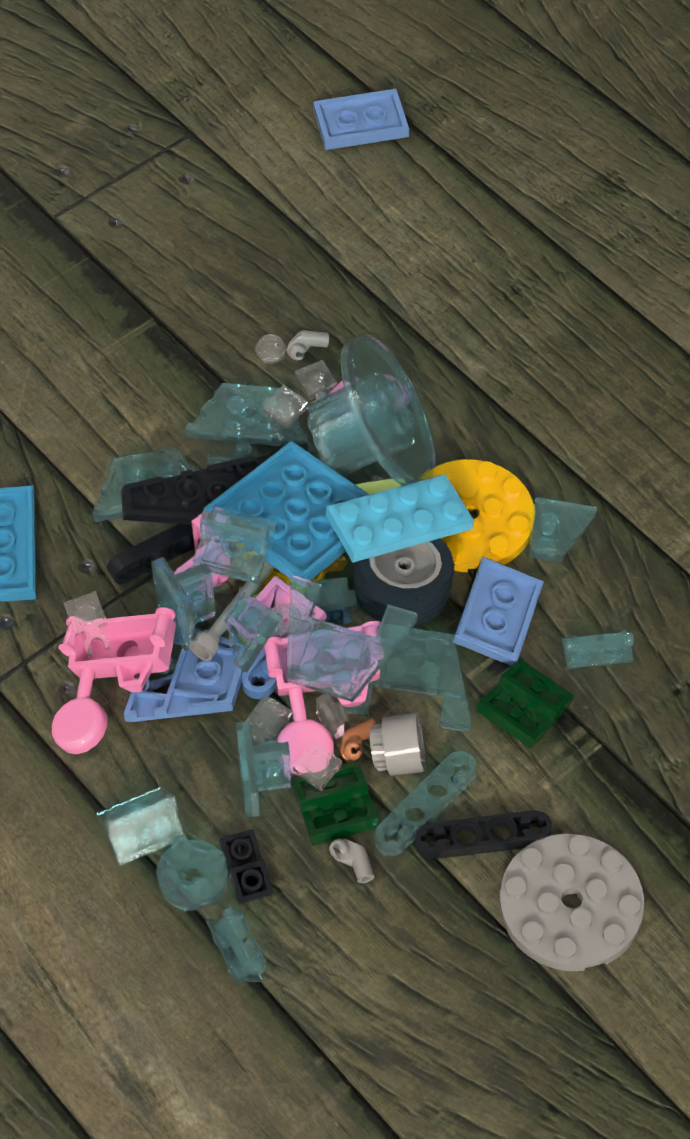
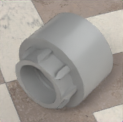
M418 713L385 716L382 718V723L372 725L370 728V747L375 769L378 771L388 770L390 776L426 771L424 738Z

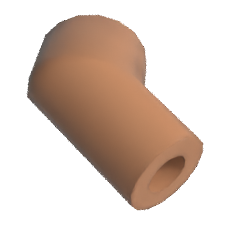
M372 718L343 733L340 753L345 760L353 762L361 757L364 740L370 738V728L373 724H376Z

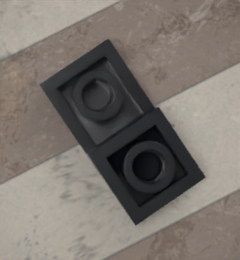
M254 829L219 838L222 854L238 903L243 904L274 895Z

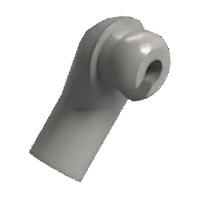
M307 330L299 331L287 345L288 355L293 360L298 361L305 357L304 354L311 346L327 348L329 333Z
M335 839L331 842L329 847L331 856L337 861L353 867L358 883H368L374 879L375 876L363 846L346 839Z

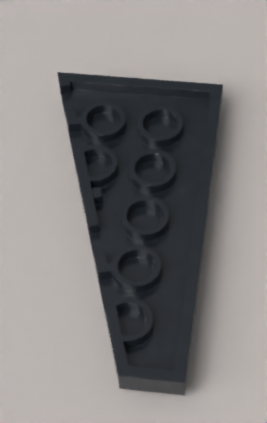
M307 443L299 445L308 452ZM278 450L271 451L269 455L260 457L248 456L208 465L206 469L199 471H182L177 476L168 478L155 477L125 484L121 490L123 520L192 525V520L203 514L204 507Z

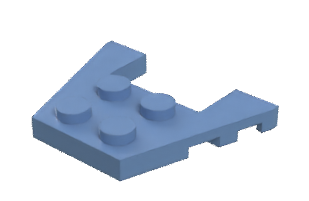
M174 618L173 621L176 623L173 644L183 646L167 694L143 690L142 692H131L124 711L125 722L233 711L242 683L241 676L247 667L250 657L249 649L221 636L219 638L218 652L210 661H204L198 658L189 647V643L196 634L203 631L197 629L194 623L186 619L182 622Z

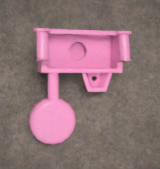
M161 607L156 609L155 614L91 621L70 617L66 620L68 628L63 643L59 645V649L64 655L69 656L68 668L80 678L76 699L64 704L55 714L52 722V737L61 749L71 754L87 752L96 746L105 734L107 714L99 703L90 698L93 679L118 676L121 688L132 693L142 692L151 673L164 672L169 669L176 623L173 621L176 615L174 610Z
M370 621L357 627L282 639L270 637L260 641V646L264 647L269 676L276 679L278 696L289 695L294 722L289 723L280 732L276 741L277 758L280 765L288 773L297 777L312 774L329 767L334 756L333 738L323 724L307 719L303 693L332 688L343 706L354 707L365 702L368 683L379 680L380 670L378 661L384 658L379 628L382 626L380 621ZM353 689L354 692L349 694L347 690Z

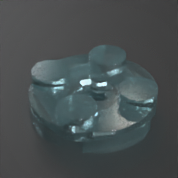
M185 838L177 839L163 853L157 865L156 875L159 889L162 891L167 902L179 909L193 911L201 909L202 905L210 902L213 904L221 898L227 888L228 869L225 855L217 847L206 841L188 840ZM191 868H196L202 876L200 878L194 877L192 881H187V876L184 872Z

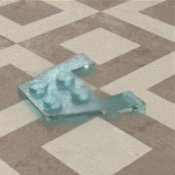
M292 575L290 578V622L286 678L290 683L353 702L416 624L418 614L388 604L375 637L312 618L311 616L322 586L320 583Z
M387 624L380 635L384 658L378 661L380 670L379 680L368 683L365 702L359 706L346 707L341 705L339 701L338 712L369 716L374 687H384L444 697L439 728L470 732L471 718L456 644L452 642L454 634ZM353 689L347 690L349 694L354 692Z

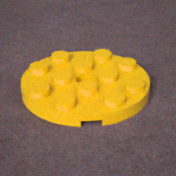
M462 459L440 464L427 471L416 481L446 474L467 510L477 511L478 517L473 519L472 530L440 538L447 544L452 553L454 571L468 573V569H478L483 557L505 565L515 559L527 546L534 526V504L525 485L510 471L489 461Z

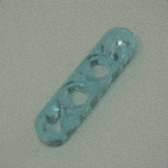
M455 751L448 755L378 825L375 834L377 849L388 856L398 855L415 840L417 830L422 825L431 823L473 781L476 771L475 758L466 751ZM463 764L466 765V772L463 770L458 771L454 775L452 782L450 777L454 773V765L461 767ZM436 784L442 785L446 788L447 794L441 798H434L428 793L429 787ZM415 807L424 812V817L419 821H411L407 819L404 813L409 808ZM400 823L402 828L398 832L397 842L392 839L386 842L385 834L392 836L398 830Z

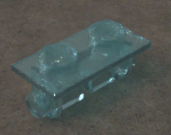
M621 630L620 633L581 637L571 635V638H562L567 669L634 662L631 646H634L632 632L628 633L626 630Z
M232 906L223 911V919H207L206 923L212 933L213 941L218 946L227 964L228 971L233 976L235 982H261L263 979L260 974L266 970V959L254 938H249L244 943L243 939L251 931L243 917L242 911Z

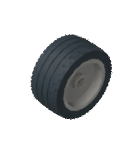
M439 538L354 562L352 583L355 599L367 615L383 624L395 627H414L425 624L436 618L448 601L454 576L452 553L447 544Z

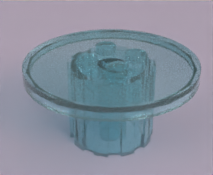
M361 334L348 340L341 352V374L344 387L311 402L307 408L309 411V417H307L308 426L312 432L313 441L318 452L320 451L325 459V463L342 476L378 461L383 469L402 486L432 478L433 469L435 468V449L431 430L419 397L404 369L388 348L375 337Z

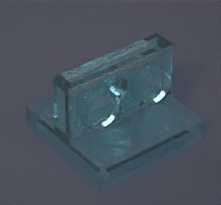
M214 505L211 512L203 510L200 518L201 540L193 559V568L258 584L278 529L277 521Z
M162 557L151 562L157 607L170 608L175 611L176 615L173 619L176 623L175 636L184 651L190 649L189 643L196 636L194 624L216 616L212 573L207 564L203 563L174 575L168 563Z
M250 721L236 723L237 747L246 818L260 816L258 791L291 788L289 743L267 741L261 745L253 746Z
M162 787L96 814L101 827L106 831L120 866L186 838L176 810H179L175 798Z

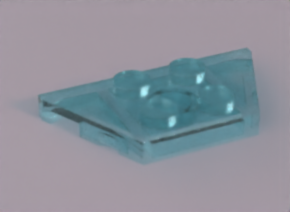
M222 383L215 391L214 397L207 401L200 409V416L193 424L189 422L185 429L186 438L285 446L290 441L297 445L307 443V436L301 430L298 416L290 405V399L285 388Z
M177 448L113 458L108 470L109 477L104 480L101 488L100 500L97 507L94 506L93 509L94 522L123 517L121 490L125 484L155 477L168 478L177 476L182 471L192 470L194 472L197 470L193 465H189L185 461V457Z

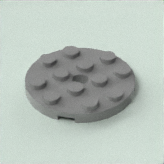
M556 834L532 842L512 859L502 879L499 907L508 929V935L527 956L554 969L585 971V968L603 963L606 965L614 961L629 948L637 936L644 912V894L636 871L628 860L612 846L585 835ZM576 893L581 901V905L577 908L565 906L561 898Z

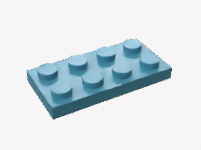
M446 474L329 505L326 508V517L352 563L472 530L474 523L472 516Z

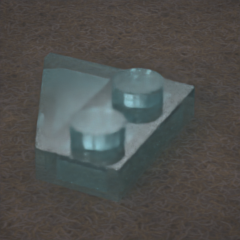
M536 497L528 557L561 563L594 519L597 507Z
M243 591L224 621L226 630L229 631L230 647L236 650L238 654L234 664L247 673L268 639L277 631L278 624L283 616Z

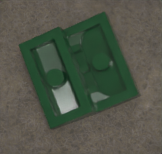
M519 659L501 675L498 685L479 701L476 711L531 749L568 708L574 699V695Z
M357 760L323 769L312 774L291 778L296 800L312 846L380 827L378 814L368 793L367 781Z

